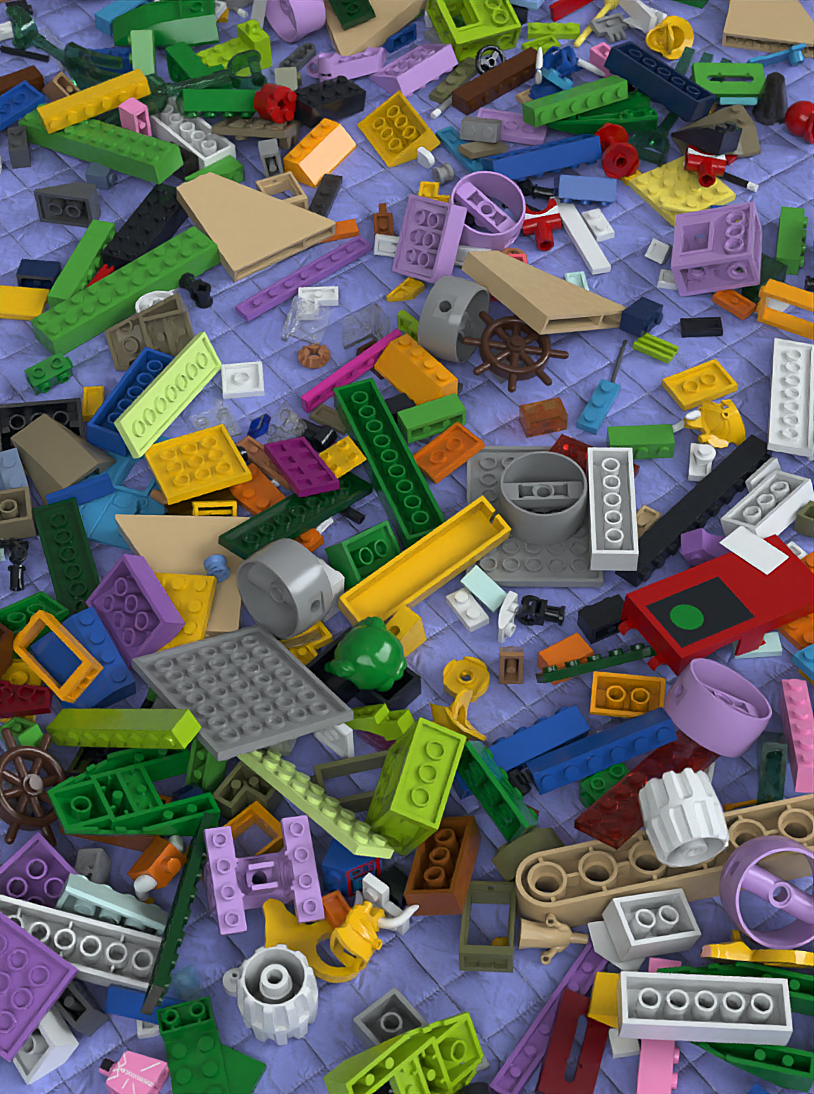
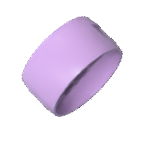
M267 0L265 16L278 37L287 43H292L312 35L323 28L326 20V11L323 0Z
M491 171L474 172L458 181L449 196L448 203L455 204L458 202L462 207L468 208L467 211L474 217L475 223L480 227H486L493 233L476 231L464 223L459 245L491 249V251H501L510 248L518 238L525 219L526 204L520 188L508 177ZM485 195L496 198L504 203L512 212L516 222Z
M704 658L692 660L683 669L664 701L667 714L675 725L688 737L712 752L731 758L743 756L753 746L772 716L770 704L754 685L732 669Z
M775 835L750 839L734 850L722 869L719 882L720 899L731 922L754 942L773 949L797 948L813 940L814 852L793 839ZM796 851L803 853L812 870V895L756 863L775 852ZM781 887L780 893L773 897L775 888ZM740 888H744L797 919L788 926L774 931H757L746 927L739 909Z

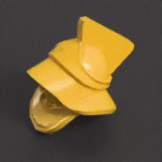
M671 15L647 33L645 40L650 49L662 53L667 60H675L690 50L693 45L694 33L692 26L687 20Z
M462 689L448 707L430 703L433 718L431 722L466 736L465 743L468 741H485L487 738L478 732L467 720V709L473 694L472 689Z

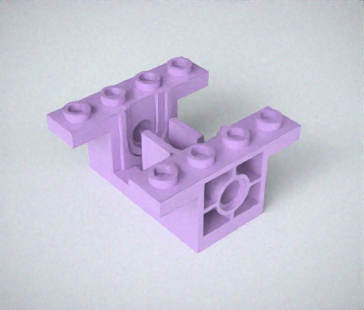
M307 815L282 818L280 820L284 847L277 853L236 858L231 826L205 829L203 831L207 858L202 864V867H204V885L209 917H217L219 937L247 932L244 911L262 909L263 903L268 899H277L283 902L284 905L294 904L297 924L325 919ZM260 876L264 884L254 885L252 877Z

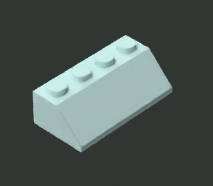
M71 873L64 883L54 908L158 937L165 930L168 913L161 910L155 904L143 903L138 901L133 895L118 893L108 885H99L89 881L83 875Z

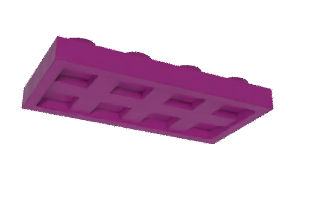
M304 436L264 444L265 454L298 497H308L313 494L339 489L340 481Z

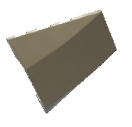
M179 292L105 330L115 370H128L144 347L176 357L195 337L188 308Z
M45 413L10 438L14 447L17 448L19 457L27 469V473L32 479L44 505L48 504L45 495L75 485L95 470L100 475L116 463L115 459Z

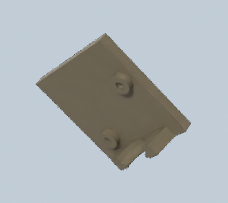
M234 116V118L224 119L211 126V134L234 135L236 140H247L248 136L278 138L280 149H290L291 144L298 143L300 128L303 127V124L297 119L279 124L261 119L259 116H252L250 119H241L240 116Z

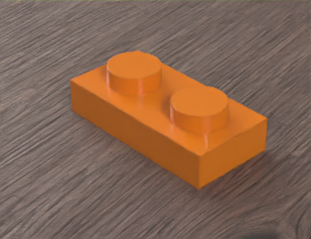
M732 289L718 291L712 297V302L742 320H745L756 311L757 304Z

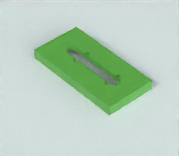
M692 63L693 81L716 95V98H766L768 94L763 63ZM708 77L751 78L753 81L750 83L743 81L719 82L709 81Z

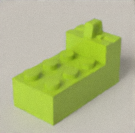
M256 19L238 24L237 38L196 53L209 68L222 64L224 69L230 75H234L237 80L272 66L270 36L259 26Z

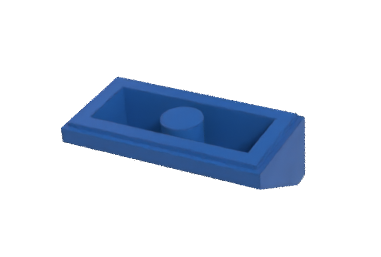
M414 23L388 37L383 48L392 53L416 40V24Z

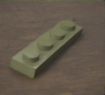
M467 57L429 93V100L442 104L452 95L453 90L468 83L478 73L475 59Z

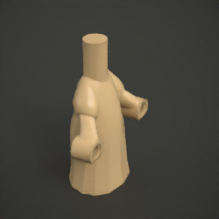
M552 913L546 915V923L520 919L518 949L550 948L548 951L541 952L540 960L544 965L549 964L553 956L557 952L564 951L570 943L588 944V934L572 932L567 924L557 921Z

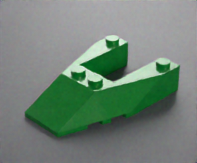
M187 747L185 749L130 748L110 753L102 762L97 765L93 763L82 774L75 778L71 776L47 791V796L65 834L171 837L177 835L180 837H193L204 812L214 815L211 825L215 826V828H217L221 812L211 792L167 804L162 803L152 782L185 774L190 759V752Z
M736 961L735 964L729 965L714 963L708 964L707 967L691 968V966L657 969V973L788 979L791 1012L814 1017V976L744 961ZM689 1041L727 1063L782 1088L808 1093L814 1082L813 1052L780 1045Z

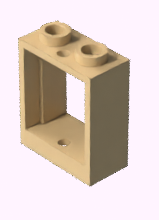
M291 171L256 181V190L270 196L290 190L294 197L284 199L283 201L309 211L308 198Z

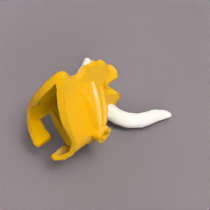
M707 399L706 402L701 403L702 406H699L698 410L687 413L683 420L672 425L673 433L683 428L700 430L702 434L698 436L699 443L703 444L706 442V444L712 445L713 448H727L729 443L739 446L746 440L743 421L735 404L730 399L722 400L720 404Z
M357 890L354 907L350 909L346 916V921L339 928H335L331 934V951L348 968H350L355 958L343 951L344 948L352 955L361 958L362 961L358 970L362 971L369 963L372 954L382 947V940L378 939L376 932H379L380 928L392 929L403 925L419 908V905L415 904L407 907L399 916L387 919L384 909L372 908L373 905L365 901L362 893Z

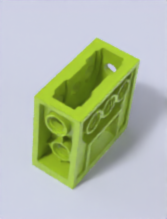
M427 0L425 9L442 44H451L458 64L462 63L467 57L475 59L479 49L485 45L497 46L502 51L516 48L522 26L509 0ZM461 15L466 26L456 28L452 17ZM485 51L481 57L491 55L493 51Z
M419 717L388 749L364 823L371 827L370 830L374 834L383 836L387 840L386 843L394 849V852L402 856H407L438 830L467 738L462 734L422 717Z

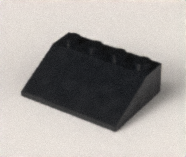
M80 398L0 404V452L15 448L10 438L44 413L85 439Z

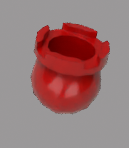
M800 100L788 107L784 123L792 135L804 137L806 142L813 145L814 103Z

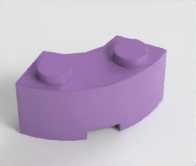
M703 528L681 534L682 556L692 566L700 565L732 551L719 543L727 536L712 535Z

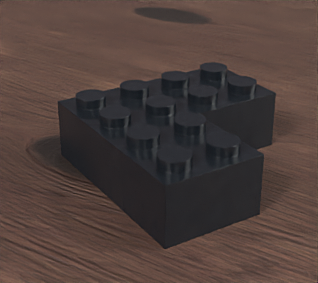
M352 626L306 665L345 704L355 697L366 706L386 703L389 711L405 709L421 694V676L408 667L404 670L402 678L394 681L392 688L385 692H379L376 689L362 690L353 682L328 673L324 668L325 664L334 659V652L338 643L351 630Z

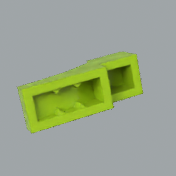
M386 703L350 708L353 710V720L344 724L351 729L383 736L386 741L397 740L415 721L409 709L389 711Z

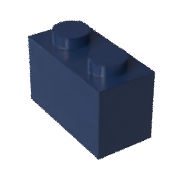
M22 259L16 273L18 286L51 290L62 272L61 263L58 261Z
M641 297L622 312L619 329L641 338L661 323L663 319V305Z

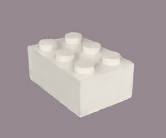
M682 888L613 898L602 913L620 961L687 951L693 947L702 935Z

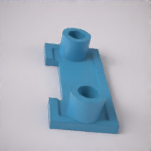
M798 44L790 47L788 50L771 55L754 57L746 63H763V67L789 59L791 66L794 67L805 61L802 50L806 47V44Z

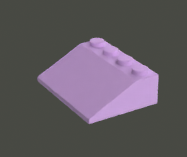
M421 43L368 77L393 95L400 90L408 98L413 95L412 92L425 88L428 82L439 79V75L452 71V67L456 66L458 61L451 44Z
M410 194L391 271L434 284L444 275L451 276L468 208Z

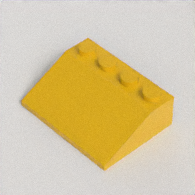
M400 90L357 124L389 168L416 159L417 149L421 146L431 152L441 144Z

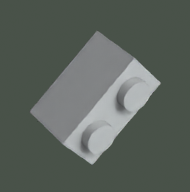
M465 116L461 120L460 139L497 143L501 139L502 120Z
M277 139L259 141L258 146L265 178L283 174L284 170Z

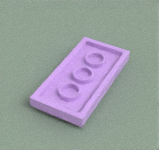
M480 107L476 116L502 120L500 141L533 146L543 144L550 128L545 125L534 127L523 122V114Z

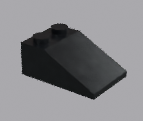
M726 121L724 123L690 127L672 132L671 137L719 156L737 150L743 128L736 126L737 124L734 122Z

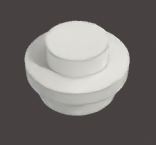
M701 444L694 449V457L700 464H709L715 458L716 451L710 445Z

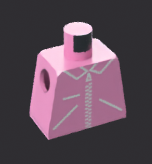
M131 1051L124 1052L118 1063L106 1057L99 1067V1073L108 1077L105 1085L109 1094H158L170 1076L166 1062Z

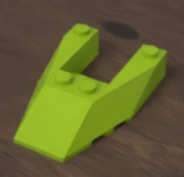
M464 1011L402 1033L348 1058L325 1075L323 1080L329 1094H373L388 1080L394 1094H455L460 1088L471 1082L476 1074V1067L479 1063H482L481 1060L484 1054L470 1014Z

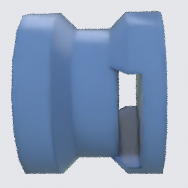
M212 555L204 560V568L208 571L207 576H215L217 583L223 582L230 576L229 568L226 566V558L223 555Z

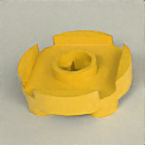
M467 656L463 657V660H451L443 670V689L454 698L462 689L470 688L473 692L470 703H472L489 688L490 674L487 671V666L475 657ZM470 676V681H463L461 677Z

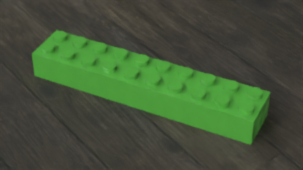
M40 104L37 106V108L44 106L46 104ZM37 109L25 115L18 122L19 127L26 126L30 143L88 162H97L110 169L159 185L183 165L179 145L92 118L48 134L43 127Z
M193 226L30 320L35 338L53 355L60 351L63 355L101 334L106 329L136 313V302L143 295L154 291L168 292L173 289L175 290L180 287L179 280L183 274L189 272L194 277H197L219 264L220 257L217 244L197 227Z

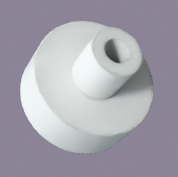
M232 968L223 976L224 990L233 997H237L236 981L239 979V968Z

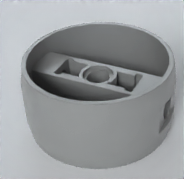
M444 275L439 278L429 292L422 309L418 326V345L422 346L433 357L448 362L463 364L468 361L477 347L464 345L461 340L463 337L481 339L486 324L479 317V312L485 311L489 314L490 296L488 289L478 283L456 276Z
M536 451L515 458L505 467L498 487L499 515L511 528L510 534L533 545H553L568 540L579 531L587 513L588 484L584 471L575 461L559 453ZM533 509L535 512H542L544 514L532 513L526 510ZM552 509H566L558 513L545 514Z
M282 538L273 541L251 554L238 567L237 586L246 609L257 624H261L276 638L290 639L302 634L321 621L331 610L333 594L325 570L317 558L305 546L295 540Z

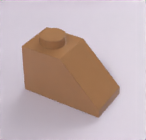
M62 71L55 75L42 89L53 102L81 91Z
M499 647V684H523V647Z

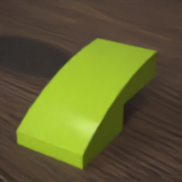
M401 310L397 313L398 329L410 335L418 343L419 322L412 315Z

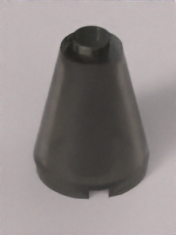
M772 72L767 75L757 97V104L752 108V115L755 116L754 119L758 123L767 126H773L777 122H779V125L783 124L785 113L788 109L785 77L779 72Z

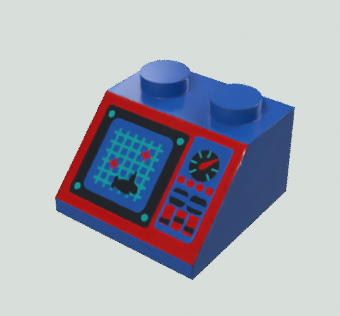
M332 839L322 863L324 890L328 891V893L339 890L344 897L348 898L356 895L357 890L363 892L362 879L368 873L378 878L383 872L382 858L354 855L339 841Z

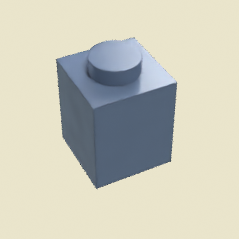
M91 162L85 173L87 183L96 184L97 189L109 190L112 184L114 185L116 182L114 170L97 162Z

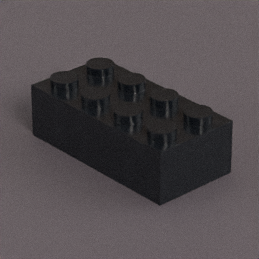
M337 76L336 78L294 90L297 95L294 118L308 128L316 127L324 118L334 121L364 111L366 91L345 76Z

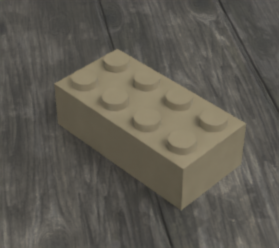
M29 486L0 491V539H22L37 536L35 517L32 510L34 506Z

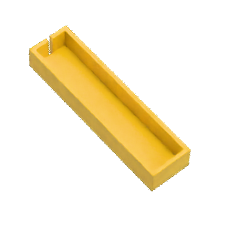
M482 495L341 595L338 599L337 607L353 627L360 620L373 616L382 618L386 625L403 605L412 609L506 541L511 528L499 514L495 516L493 523H490L496 510Z

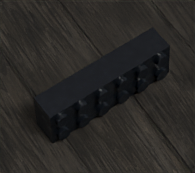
M163 183L154 186L102 251L104 265L108 264L109 268L114 266L115 271L174 236L188 218V214L177 200L176 187Z

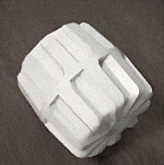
M685 768L681 773H675L673 770L665 772L661 779L653 778L649 780L645 787L639 791L638 800L644 827L656 856L662 864H667L669 867L674 868L697 865L712 859L728 846L729 832L723 809L707 775L702 770L693 773L692 768Z
M277 944L276 947L270 948L262 946L254 950L255 954L249 960L244 959L239 967V979L236 981L238 1008L247 1029H253L256 1039L265 1042L267 1039H273L277 1045H286L289 1038L301 1039L308 1033V1024H312L316 1020L318 1011L317 981L313 969L308 965L306 956L299 950L294 952L287 949V945Z

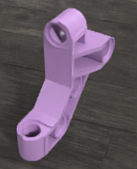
M367 47L364 52L349 56L321 52L319 55L311 58L305 66V71L310 77L320 78V82L336 78L337 76L353 79L380 71L386 62V49L383 47ZM312 64L317 65L318 69H315Z

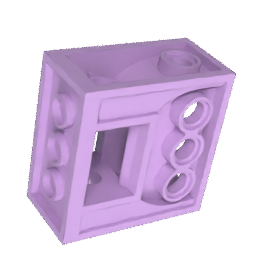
M754 201L676 215L671 270L680 297L760 285L763 231ZM702 234L706 237L697 238L696 236ZM695 267H703V269H701V270H696V269H694V268H695Z

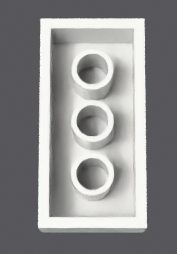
M774 470L720 519L724 535H730L742 525L762 539L774 534L778 536L797 518V514L810 500L814 502L811 479Z

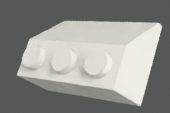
M54 1005L12 1060L27 1085L34 1083L63 1065L79 1045Z

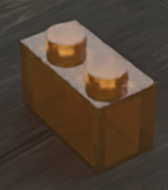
M560 397L519 406V422L526 438L567 429L568 414Z

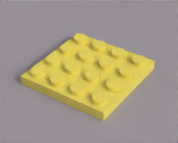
M685 155L630 179L628 185L673 227H675L676 215L681 213L661 209L660 204L662 202L706 210L710 209L711 205H725L734 201L736 193L717 177L714 185L702 187L698 182L697 172L684 170Z

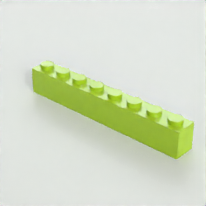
M62 709L45 729L51 734L52 742L58 746L185 749L202 727L189 709Z

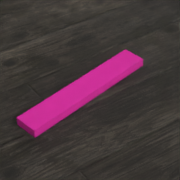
M396 328L302 395L303 410L307 414L310 413L320 403H324L333 396V388L350 384L374 367L390 341L400 337L401 332Z

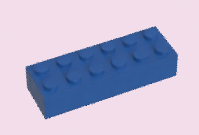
M585 133L484 157L481 160L483 171L496 172L519 182L526 180V177L531 175L533 177L544 176V172L548 171L551 173L561 172V168L564 167L574 169L578 168L581 163H586V165L595 164L598 159H601L602 150L599 136Z
M144 347L88 422L87 441L94 446L126 457L130 451L114 422L175 357Z

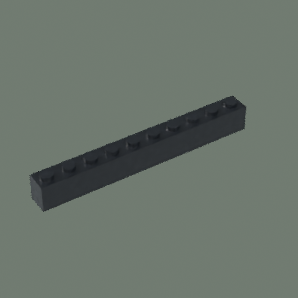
M751 434L638 539L639 556L637 571H615V574L636 588L642 582H646L652 572L657 568L660 569L670 555L674 556L681 546V534L703 528L711 517H715L719 513L722 506L728 505L737 492L744 490L746 487L745 481L772 457V450H767V443Z

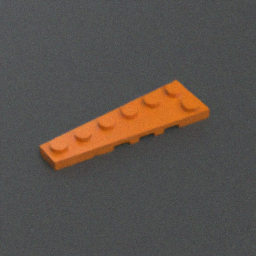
M254 463L248 465V468L251 472L252 480L228 488L234 495L237 504L255 516L286 497ZM315 528L294 539L305 546L311 553L324 544L323 536Z

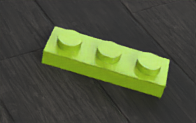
M528 23L527 39H538L548 35H553L556 39H577L580 36V23Z

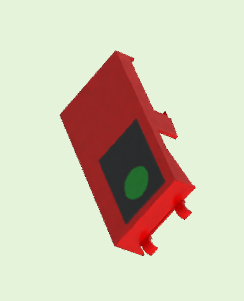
M774 534L763 540L789 556V558L768 575L734 552H729L627 593L621 615V621L623 622L617 629L623 636L630 629H637L658 654L648 661V666L655 671L658 666L667 664L676 676H679L692 660L705 658L719 648L737 640L736 656L757 650L759 646L766 644L763 640L765 633L814 613V573Z

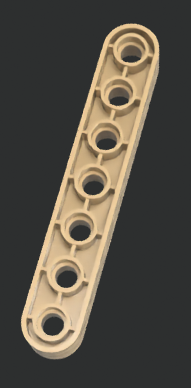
M814 793L724 812L729 832L728 846L712 859L693 866L674 868L669 867L667 864H662L656 856L645 829L531 854L520 863L516 872V914L519 919L523 918L546 923V915L552 913L557 921L567 924L570 928H574L591 922L604 921L602 913L613 898L679 888L683 889L688 902L720 896V876L727 859L734 850L750 839L766 835L786 837L799 842L814 852ZM796 851L775 852L756 863L785 881L812 875L808 860L803 853Z

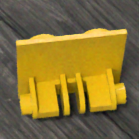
M349 436L339 440L318 454L337 479L367 460Z

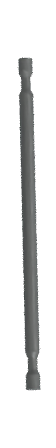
M623 340L611 378L613 383L616 380L627 340Z

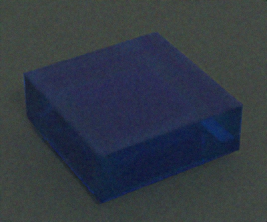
M266 413L253 419L247 436L249 435L256 439L267 433L271 417Z

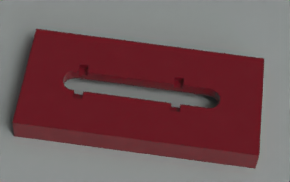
M566 988L561 991L534 1093H594L610 1026L588 1017L590 998ZM580 1016H584L587 1018V1027L573 1081L567 1082L564 1077L567 1060L570 1056L578 1019Z

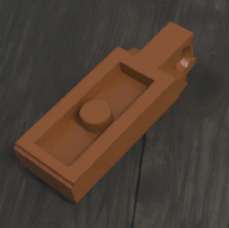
M380 203L379 213L373 214L374 239L376 234L394 236L393 213H387L386 203Z

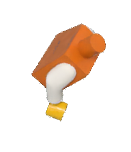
M173 835L168 841L159 836L156 837L127 872V875L134 881V889L138 901L154 904L155 899L149 896V891L166 887L187 861L186 854L189 847L180 836Z

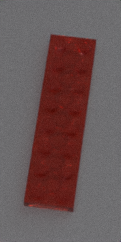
M679 729L676 732L678 740L658 747L577 817L574 820V828L617 850L644 826L638 795L639 791L645 787L649 780L653 778L661 779L665 772L672 770L675 773H681L685 768H692L693 773L700 770L704 771L721 755L701 746Z

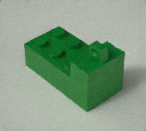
M184 41L165 48L169 78L180 91L182 89H233L238 86L237 78L234 75H230L222 64L209 68L208 65L202 62L200 56L194 53L192 47H189Z

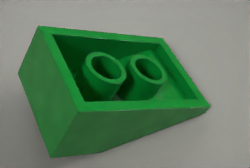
M388 520L325 548L333 569L339 571L345 577L344 590L353 588L402 553Z
M41 591L1 608L0 623L14 633L15 638L16 634L22 631L29 623L32 615L39 610L52 614L59 622L69 614V610ZM46 625L26 650L28 652L31 651L30 646L49 633L51 629ZM13 650V659L16 658V657H20V656Z

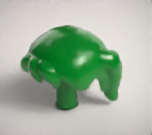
M373 616L360 620L359 623L344 635L335 649L334 659L326 663L324 668L328 673L353 682L359 689H376L379 692H385L392 688L394 681L402 678L407 667V661L404 657V649L400 640L387 629L382 618Z

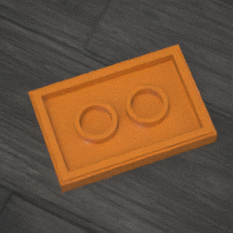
M457 421L416 452L413 457L421 473L434 484H437L482 450L485 444Z

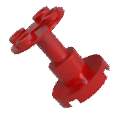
M611 123L604 124L595 133L600 138L602 168L605 174L612 179L619 180L620 177H629L639 166L638 152L633 145L628 143V134L622 126Z

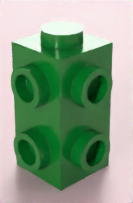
M60 351L24 370L25 377L36 395L46 393L53 386L59 383L63 384L72 377L73 364L68 356L64 357Z
M621 762L599 771L593 776L585 777L581 781L579 789L581 804L585 808H589L594 814L602 809H608L616 799L621 796L625 797L632 791L634 774Z

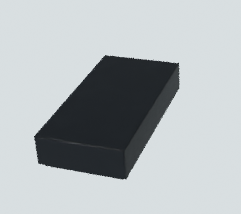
M721 317L680 318L679 324L682 338L723 336Z

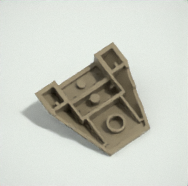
M742 104L724 107L679 129L683 130L690 127L731 121L743 129L737 150L725 153L724 155H737V158L761 154L756 125ZM671 137L682 156H684L688 143ZM698 148L702 152L710 153L708 151Z

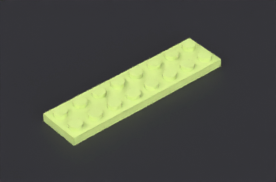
M205 331L199 332L114 422L134 459L140 458L221 369L222 364Z
M257 749L251 753L237 756L354 855L391 858L394 849L386 843L387 840L383 836L374 834L368 824L358 821L355 818V813L342 808L339 805V800L326 795L324 788L310 782L308 775L298 772L295 769L296 766L289 761L283 760L278 751Z

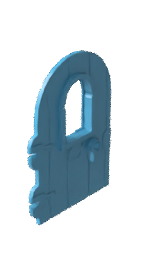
M159 436L153 444L169 440L170 438ZM108 451L106 454L115 459L116 463L100 475L109 474L115 492L79 505L78 508L88 540L131 551L118 531L115 514L166 515L164 505L150 497L153 489L161 490L154 477L145 491L121 486L133 466L139 460L144 459V456L142 455L140 458L134 459L130 452L124 457ZM95 470L78 483L100 475Z

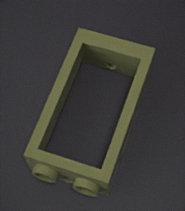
M388 750L314 765L315 775L310 776L311 782L325 789V779L382 768ZM374 791L336 799L340 801L339 805L342 808L348 809L353 813L363 812L369 809Z
M470 881L461 920L459 971L513 973L517 913L515 882ZM472 903L510 905L507 946L468 945Z

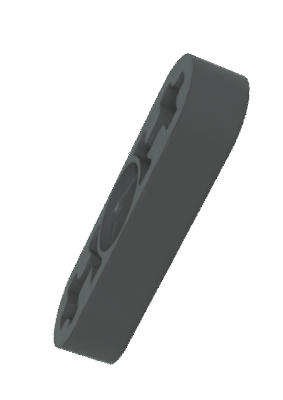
M312 43L302 44L279 64V68L297 67L299 72L312 57L316 56V46Z

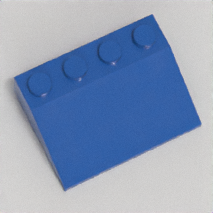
M93 606L72 615L61 623L104 667L74 704L63 701L56 695L63 709H105L136 694L135 680ZM52 630L30 646L36 660L61 686L82 663Z

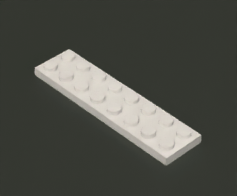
M774 338L767 450L811 457L814 414V345Z

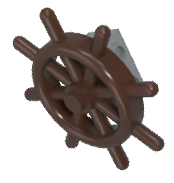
M480 311L479 317L487 325L481 339L463 337L461 340L464 345L479 347L483 363L474 368V375L479 376L488 370L501 384L508 380V391L510 393L516 391L517 381L528 380L536 376L546 386H550L552 379L543 371L548 364L549 357L567 359L569 357L568 352L551 349L548 335H540L516 314L494 321L485 311ZM505 330H512V336L510 337ZM521 332L528 334L524 338L520 337ZM494 335H497L503 342L493 341L490 339ZM536 341V342L538 343L539 347L528 346V345H529L530 343ZM535 355L541 356L536 362L533 361Z
M3 728L1 735L7 751L0 755V821L9 825L4 839L5 843L8 845L13 844L18 830H41L43 837L55 848L57 841L50 824L58 820V817L47 796V791L43 789L51 785L54 787L65 781L67 770L64 771L58 760L47 752L52 740L51 734L45 733L42 736L39 747L31 745L17 746L11 730ZM23 759L33 762L30 771H27ZM10 761L13 762L15 767L12 771L5 769ZM41 768L48 774L47 777H39ZM40 800L52 806L46 815Z

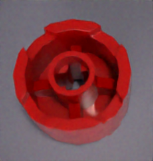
M264 84V87L257 91L254 97V109L257 110L259 117L279 124L291 121L294 118L296 108V93L282 85Z

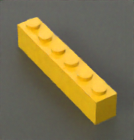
M136 69L36 109L43 127L48 134L117 108L131 97L137 100L150 95L151 92L147 78L140 69Z

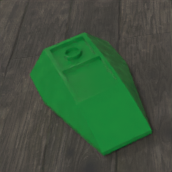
M159 0L134 8L112 20L114 46H129L128 35H131V30H153L155 47H169L183 41L189 47L219 43L215 0Z
M636 89L634 92H628V98L544 125L568 133L595 135L604 124L611 123L622 126L627 133L656 130L658 114L655 109L650 108V96L640 93Z

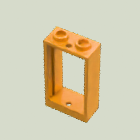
M769 279L765 286H761L758 297H761L756 307V312H758L757 321L814 340L813 322L768 307L770 297L814 312V293Z
M42 610L32 615L29 623L22 631L16 634L13 640V650L61 700L72 704L75 703L104 668L52 614ZM46 625L82 661L63 686L26 650Z
M257 800L223 826H231L233 840L253 824H256L272 841L254 856L277 853L284 847L281 823ZM202 872V875H201L200 880L203 882V886H204V888H205L204 878H203V872Z

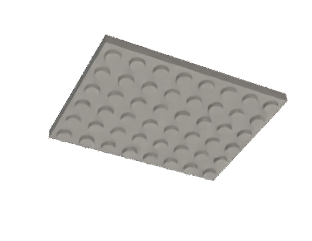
M485 446L467 460L466 507L483 495L496 510L492 521H490L492 524L495 516L499 514L498 487L500 478L505 467L512 460L530 452H555L575 461L582 468L586 476L588 447ZM588 501L583 525L568 540L553 545H533L509 534L506 541L468 567L466 575L477 565L499 587H603V570H590ZM531 509V510H526V511H528V512L535 513V511H534L533 509ZM552 509L545 514L558 513L566 509Z
M261 624L132 659V668L169 709H189L202 727L195 737L218 762L353 720V710Z

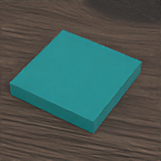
M718 97L716 98V103L718 105H756L757 98Z

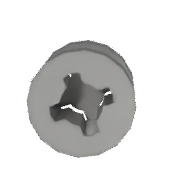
M449 163L432 169L435 182H439V186L444 184L445 181L450 182L454 180V172Z

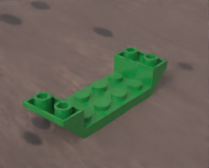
M210 996L157 1009L159 1031L165 1043L173 1094H230L220 1033Z

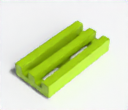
M548 35L522 43L521 49L524 51L532 47L538 51L539 47H541L543 54H545L552 46L560 48V43L553 35Z
M648 333L641 338L638 337L637 342L633 343V349L667 364L679 352L678 346Z

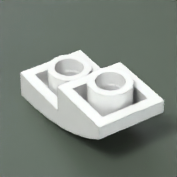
M509 591L499 613L498 642L503 643L507 637H511L516 628L514 617L519 610L518 594Z

